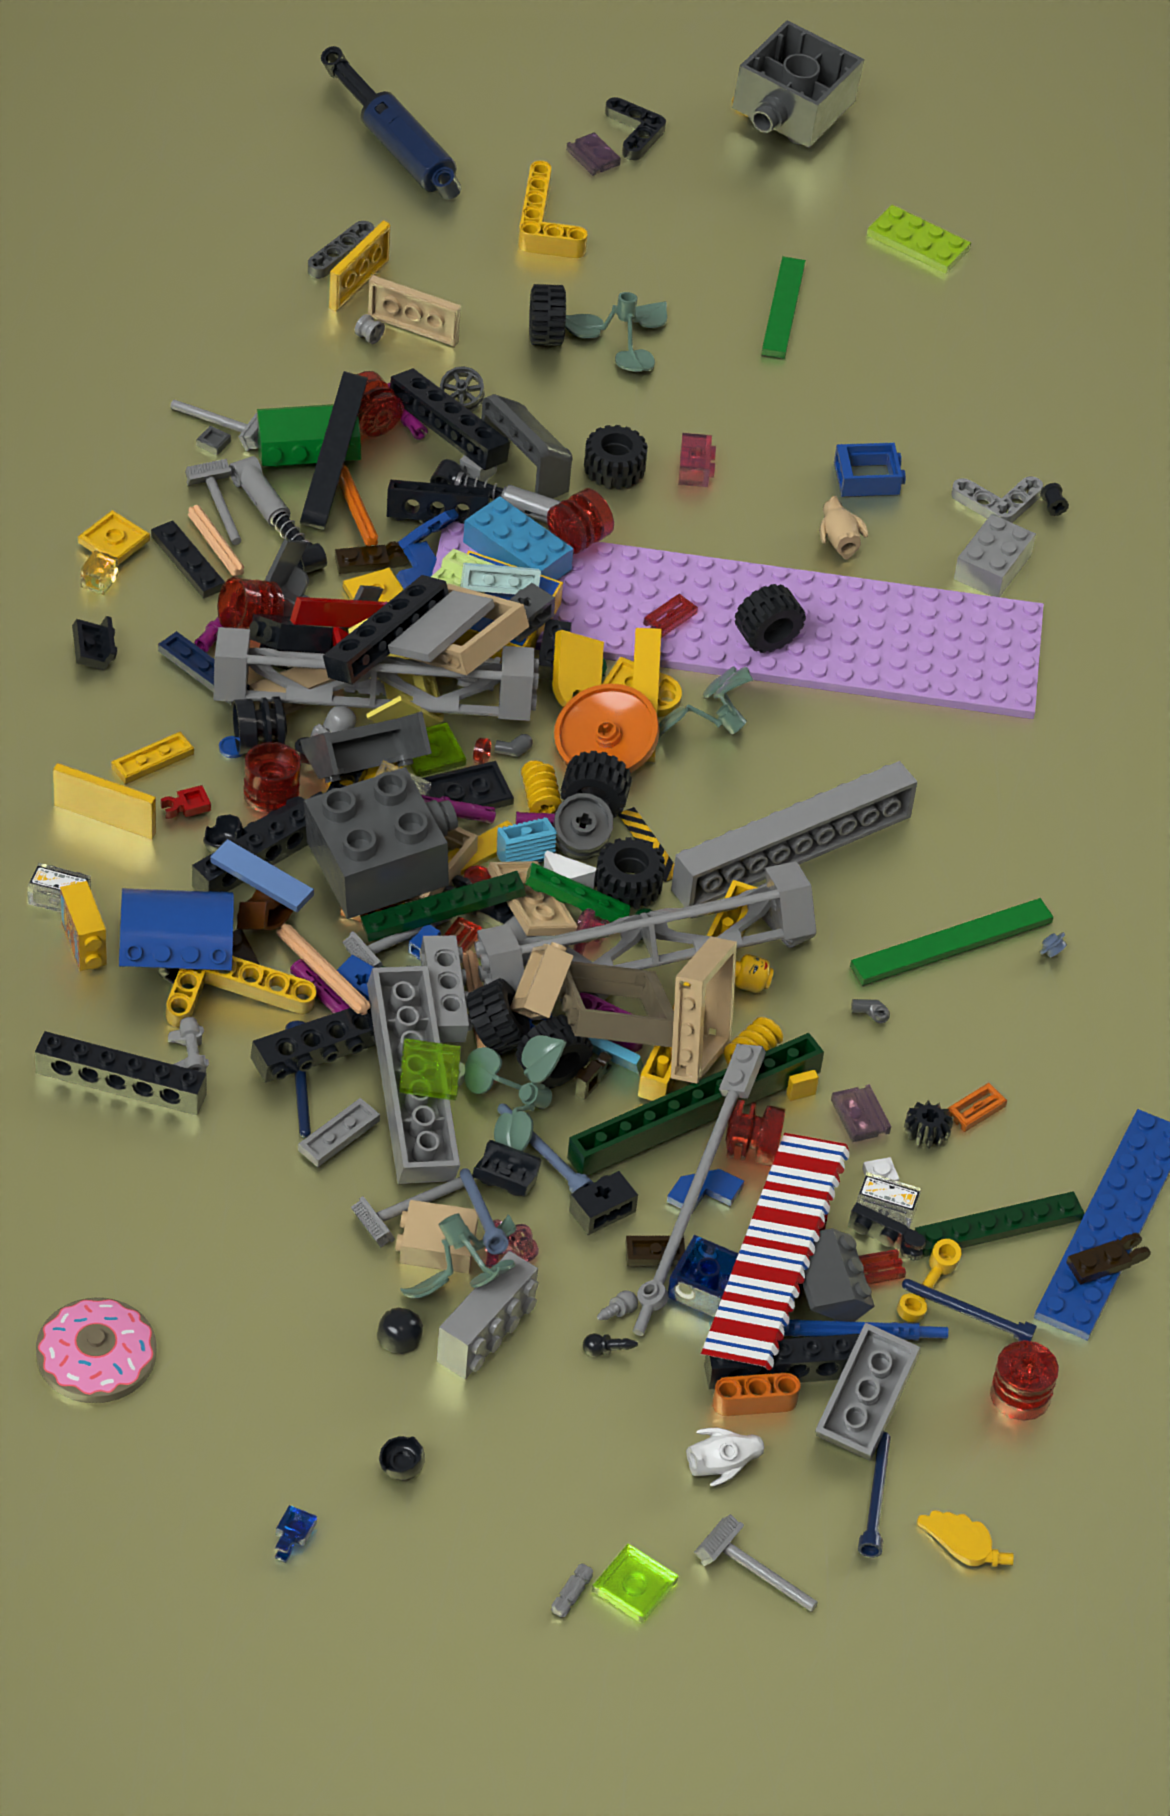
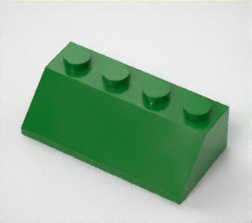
M334 404L257 409L258 452L261 465L277 466L317 463ZM358 417L345 461L361 460V436Z

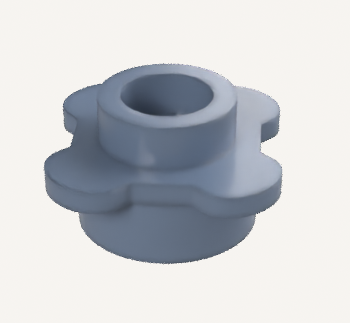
M1062 932L1058 936L1053 933L1045 938L1042 942L1043 949L1040 951L1041 955L1047 953L1051 958L1061 952L1067 946L1063 940L1065 933Z

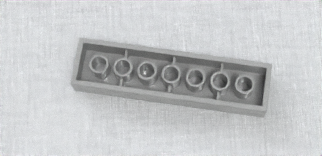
M428 966L372 968L367 988L398 1184L451 1181L457 1175L460 1161Z

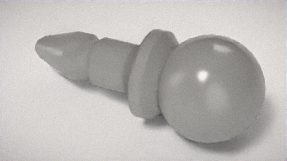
M628 1290L620 1292L610 1300L609 1306L600 1311L597 1319L608 1320L615 1315L622 1317L625 1314L634 1312L638 1306L637 1296Z

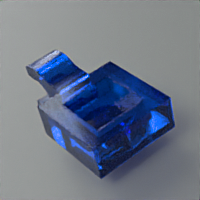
M288 1506L276 1527V1535L281 1538L275 1547L278 1550L275 1559L286 1563L290 1558L295 1543L302 1546L305 1545L317 1524V1516L293 1506Z

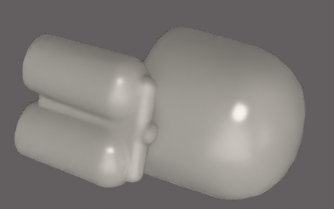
M345 706L331 708L323 726L321 724L316 725L310 737L325 732L332 733L354 728L356 724L354 712Z

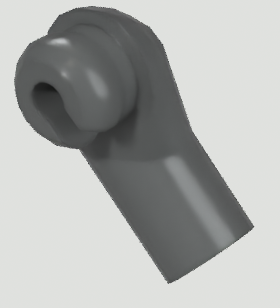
M521 734L511 742L497 740L494 753L519 757L532 747L533 740L528 734Z
M852 999V1013H866L878 1023L888 1021L890 1012L879 1000Z

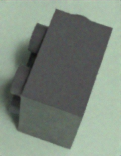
M787 20L740 65L732 108L747 115L754 127L760 132L768 133L776 130L785 135L790 142L810 148L856 101L865 59Z
M406 767L391 772H384L376 777L342 788H335L304 800L307 843L347 919L449 886L448 845L445 837L448 835V832L458 828L456 812L449 800L439 803L433 800L425 803Z

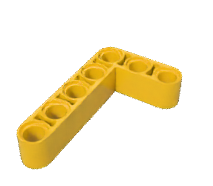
M535 161L530 166L520 221L518 246L522 251L529 253L581 258L586 254L588 236L586 229L579 226L544 222L550 189L551 165L546 161Z
M232 956V971L227 974H221L218 970L179 969L167 1000L166 1019L170 1025L179 1028L180 1021L183 1018L192 1017L204 983L298 1014H307L313 1010L316 988L308 980ZM247 977H252L256 979V981L250 983L245 981L244 979ZM191 984L194 988L185 989L182 985ZM272 986H279V987H281L283 990H281V991H274V990L271 989V987H272ZM304 994L307 995L309 999L301 1000L297 996ZM179 1007L185 1011L183 1013H176L173 1009Z

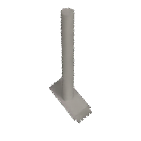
M177 400L172 401L171 409L241 432L238 437L245 451L258 448L257 413L246 424Z
M227 459L187 466L185 471L187 486L206 482L232 544H240V535L216 480L230 477L232 470L228 465Z
M452 918L435 922L430 925L436 927L442 923L451 920ZM423 926L385 937L370 945H366L352 931L350 936L342 943L351 955L353 954L371 966L378 968L383 966V964L375 955L376 953L414 937Z
M458 1177L379 1212L374 1211L364 1196L359 1198L360 1201L351 1208L381 1248L389 1241L393 1242L395 1240L384 1222L401 1215L402 1211H408L410 1200L431 1202L465 1186L461 1177Z
M731 1514L722 1518L694 1551L702 1560L703 1566L715 1561L721 1552L725 1553L810 1612L818 1604V1601L730 1543L744 1526L742 1522H738Z

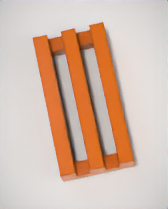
M987 1083L947 1109H949V1116H953L954 1122L957 1125L960 1123L962 1125L961 1129L966 1132L1006 1107L1007 1099L990 1083ZM989 1093L991 1094L989 1097L985 1098L984 1100H982V1101L980 1100V1101H978L977 1103L973 1104L974 1102H976L977 1100L981 1099V1098L984 1097L985 1095H987V1094H989ZM973 1104V1106H972L971 1108H969L968 1110L964 1111L963 1113H960L961 1110H963V1109H965L966 1107H968L969 1105Z

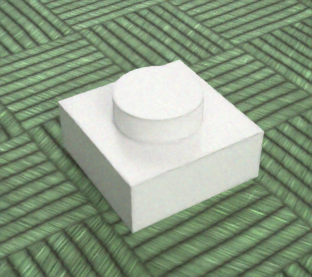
M891 1157L863 1163L862 1169L865 1177L867 1175L893 1184H899V1177Z

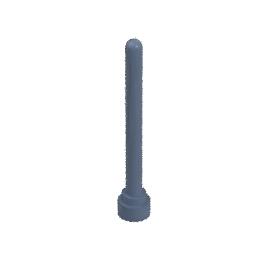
M504 1103L500 1104L497 1108L500 1115L503 1113L512 1114L513 1111ZM533 1131L529 1143L568 1181L571 1193H574L580 1187H587L594 1183L586 1174L575 1173Z
M463 1168L460 1171V1177L485 1231L483 1243L486 1250L491 1254H500L508 1247L509 1241L502 1229L496 1228L470 1170Z

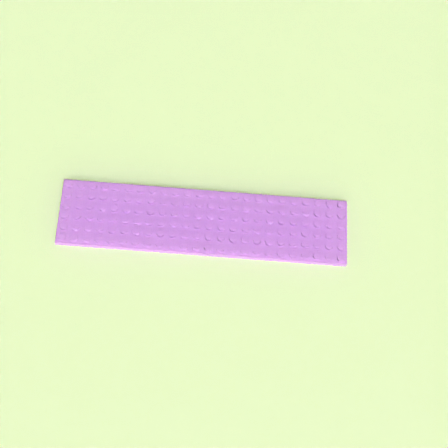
M452 522L442 529L433 574L441 568L443 558L452 549L466 554L468 550L478 553L463 542L464 524ZM557 536L574 549L572 570L558 579V581L563 582L562 600L553 620L572 622V633L603 641V658L606 660L618 661L621 656L634 662L635 629L655 628L661 629L660 667L722 676L733 666L737 669L736 671L746 666L753 680L1034 719L1044 603ZM771 584H776L777 586L781 584L791 591L805 611V625L800 630L799 635L783 648L776 649L773 652H756L749 646L735 625V613L739 611L737 608L744 602L743 600L749 597L755 590H759L764 586L769 587ZM543 632L537 640L535 650H540Z

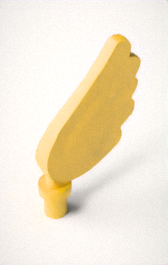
M933 1510L930 1516L920 1515L918 1517L917 1525L933 1536L962 1563L969 1566H980L985 1563H991V1567H998V1565L1013 1566V1553L998 1552L997 1549H992L990 1533L983 1523L978 1521L972 1522L965 1514L955 1515L951 1512L942 1513L937 1510Z

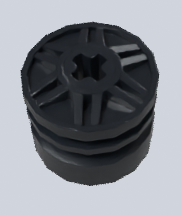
M280 696L271 697V709H269L266 697H261L259 710H255L251 698L233 700L234 736L240 738V741L235 739L239 755L257 753L258 741H262L265 752H271L272 740L274 741L276 751H284L287 722Z

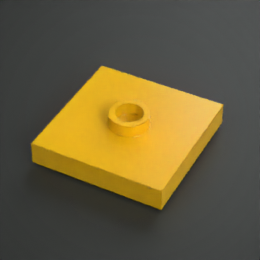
M113 510L78 536L79 544L115 567L150 541V533Z
M390 567L343 581V589L350 600L354 599L360 585L383 588L384 590L378 600L380 602H389L403 591Z

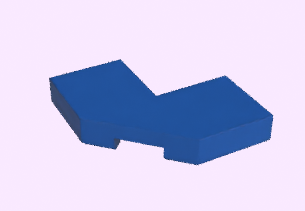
M455 509L444 511L414 529L401 539L398 544L403 550L407 545L419 543L430 534L442 531L447 525L458 519L459 515Z
M427 541L407 545L403 551L413 568L400 570L396 575L403 589L421 575L431 577L437 561Z
M721 1169L709 1171L694 1210L704 1195L731 1206L744 1187V1180ZM695 1174L679 1178L667 1196L668 1203L680 1209L682 1208Z

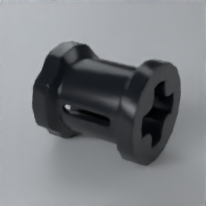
M1058 483L1047 484L1040 493L1042 499L1047 502V510L1052 516H1059L1069 508L1068 501L1062 496V487Z

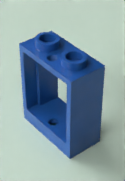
M895 443L836 445L834 466L841 497L900 495L901 485L905 484L906 476L905 470H901V453H897ZM887 465L889 475L853 476L851 466Z

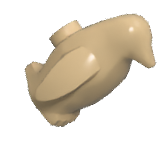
M832 496L823 506L824 519L819 528L820 539L822 543H825L827 537L836 551L847 560L860 548V534L866 538L868 537V531L861 518L843 508L837 496Z

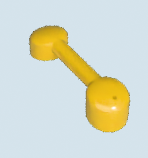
M942 1239L934 1245L929 1258V1265L932 1269L922 1285L933 1289L941 1275H948L956 1269L962 1255L961 1248L957 1242L951 1239ZM911 1293L904 1294L897 1305L899 1316L910 1323L920 1322L927 1311L926 1298Z

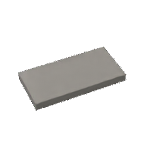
M453 590L388 645L389 652L394 655L431 662L495 607L494 601L491 598Z

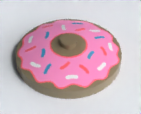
M109 1298L81 1299L61 1307L45 1321L36 1341L37 1365L47 1384L59 1394L85 1403L110 1402L131 1394L147 1380L155 1365L156 1338L148 1320L134 1307Z

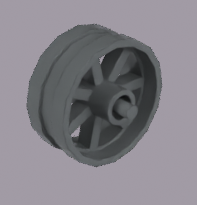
M464 366L455 367L447 371L442 377L440 388L443 391L445 389L455 391L450 396L454 399L458 398L460 400L459 403L471 412L479 408L483 402L485 392L483 379L477 371ZM459 377H467V379H466V380H463V379L460 380ZM453 379L456 380V386L448 383ZM472 379L478 382L479 384L468 386ZM480 390V394L477 397L469 393ZM467 399L471 400V402L464 404V401Z

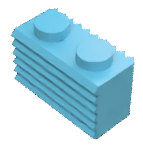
M545 817L528 821V823L523 822V824L518 823V825L513 824V826L499 827L497 829V857L501 862L544 861L546 851L556 852V830L548 818Z

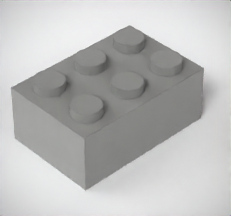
M991 514L959 555L954 579L990 596L1000 597L1032 555L1036 533Z

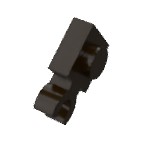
M602 1051L596 1061L592 1060L586 1068L582 1067L575 1076L576 1096L585 1100L598 1086L601 1077L607 1074L612 1067L609 1064L613 1058L612 1055Z

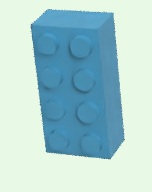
M500 496L464 521L463 542L481 555L517 567L539 569L541 575L558 580L572 570L574 548Z

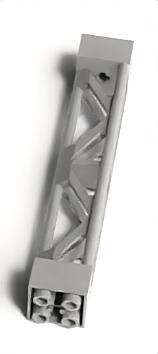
M218 628L214 663L213 700L233 702L236 699L251 698L253 701H260L261 697H266L267 701L271 702V697L280 696L281 703L376 709L391 701V699L375 698L378 677L381 681L412 696L413 701L411 702L428 712L495 716L498 719L530 721L531 710L536 711L539 658H534V648L504 646L501 664L483 662L468 675L412 659L386 656L354 683L357 684L371 677L370 698L332 696L334 691L351 686V684L335 680L308 689L279 674L271 667V665L326 669L323 659L324 654L277 651L270 648H250V629ZM249 667L257 674L286 688V693L247 690ZM397 673L451 678H478V680L467 687L436 698L403 681ZM500 682L499 706L459 704V700L491 689Z
M797 861L765 868L767 887L747 890L734 897L693 906L664 908L641 913L640 915L627 916L606 925L555 936H536L517 941L510 924L478 930V941L474 942L477 958L481 960V966H478L481 982H484V985L499 978L504 979L516 992L524 972V966L527 965L533 947L543 946V944L551 945V942L565 947L606 938L616 933H620L621 936L619 943L591 964L643 970L688 960L712 936L676 932L668 928L667 922L738 909L739 906L744 905L748 907L749 911L747 914L716 937L736 941L737 949L779 939L789 940L816 934L812 886ZM770 910V916L778 929L744 937L741 936L742 931ZM643 937V941L650 954L649 958L613 965V960L636 945ZM656 939L693 944L694 948L658 955Z

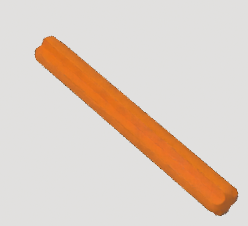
M343 465L338 484L365 545L369 547L371 545L376 546L378 544L376 530L348 467Z

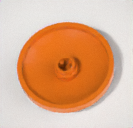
M601 684L578 693L563 707L555 724L554 738L559 755L566 765L575 755L580 756L581 752H606L609 756H616L618 761H623L626 764L625 768H628L632 773L641 767L654 752L659 739L660 726L652 703L640 691L622 684Z

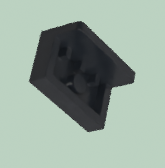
M106 616L100 625L76 619L72 625L76 663L106 670L109 663L113 662L117 655V647L114 642L115 628L112 625V617Z
M489 1140L484 1156L474 1167L472 1176L485 1185L497 1186L507 1190L512 1195L525 1197L536 1184L542 1160L534 1155Z

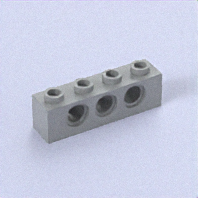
M456 935L423 936L420 949L421 966H428L440 1043L465 1042L468 1031H472L473 1024L470 1015L467 1014V996L469 992L464 991L466 971L461 969L460 965L463 961L462 947H458Z

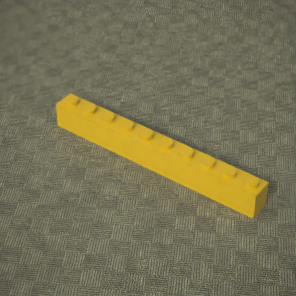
M733 880L725 898L734 897L758 887ZM747 905L739 906L738 909L717 913L707 936L718 937L741 920L749 911ZM745 930L741 932L742 937L745 933ZM684 982V986L691 987V984ZM654 1045L640 1075L638 1097L653 1101L670 1093L676 1079L671 1078L672 1047Z

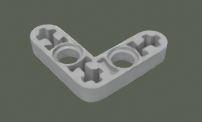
M1026 477L1003 498H1000L971 480L961 478L954 481L951 495L953 499L987 519L993 514L1013 523L1041 497L1040 493L1043 488V482L1036 477ZM1012 499H1020L1023 503H1015ZM986 500L989 504H980L977 501Z

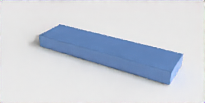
M228 839L210 857L212 864L297 913L314 896L313 888Z

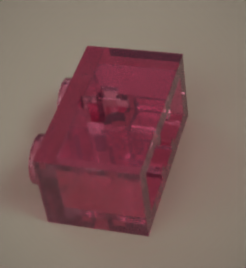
M682 433L678 485L708 487L709 477L714 478L715 463L711 462V460L715 461L716 446L711 445L712 435Z

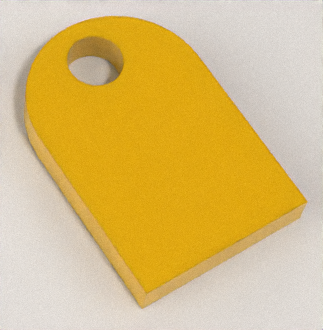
M564 630L555 633L552 686L554 695L562 707L573 698V693L578 694L590 687L601 685L603 641Z
M620 656L602 684H622L633 687L634 662ZM659 672L657 717H664L680 706L682 689L674 678ZM668 697L673 699V701L667 702L662 700V698Z

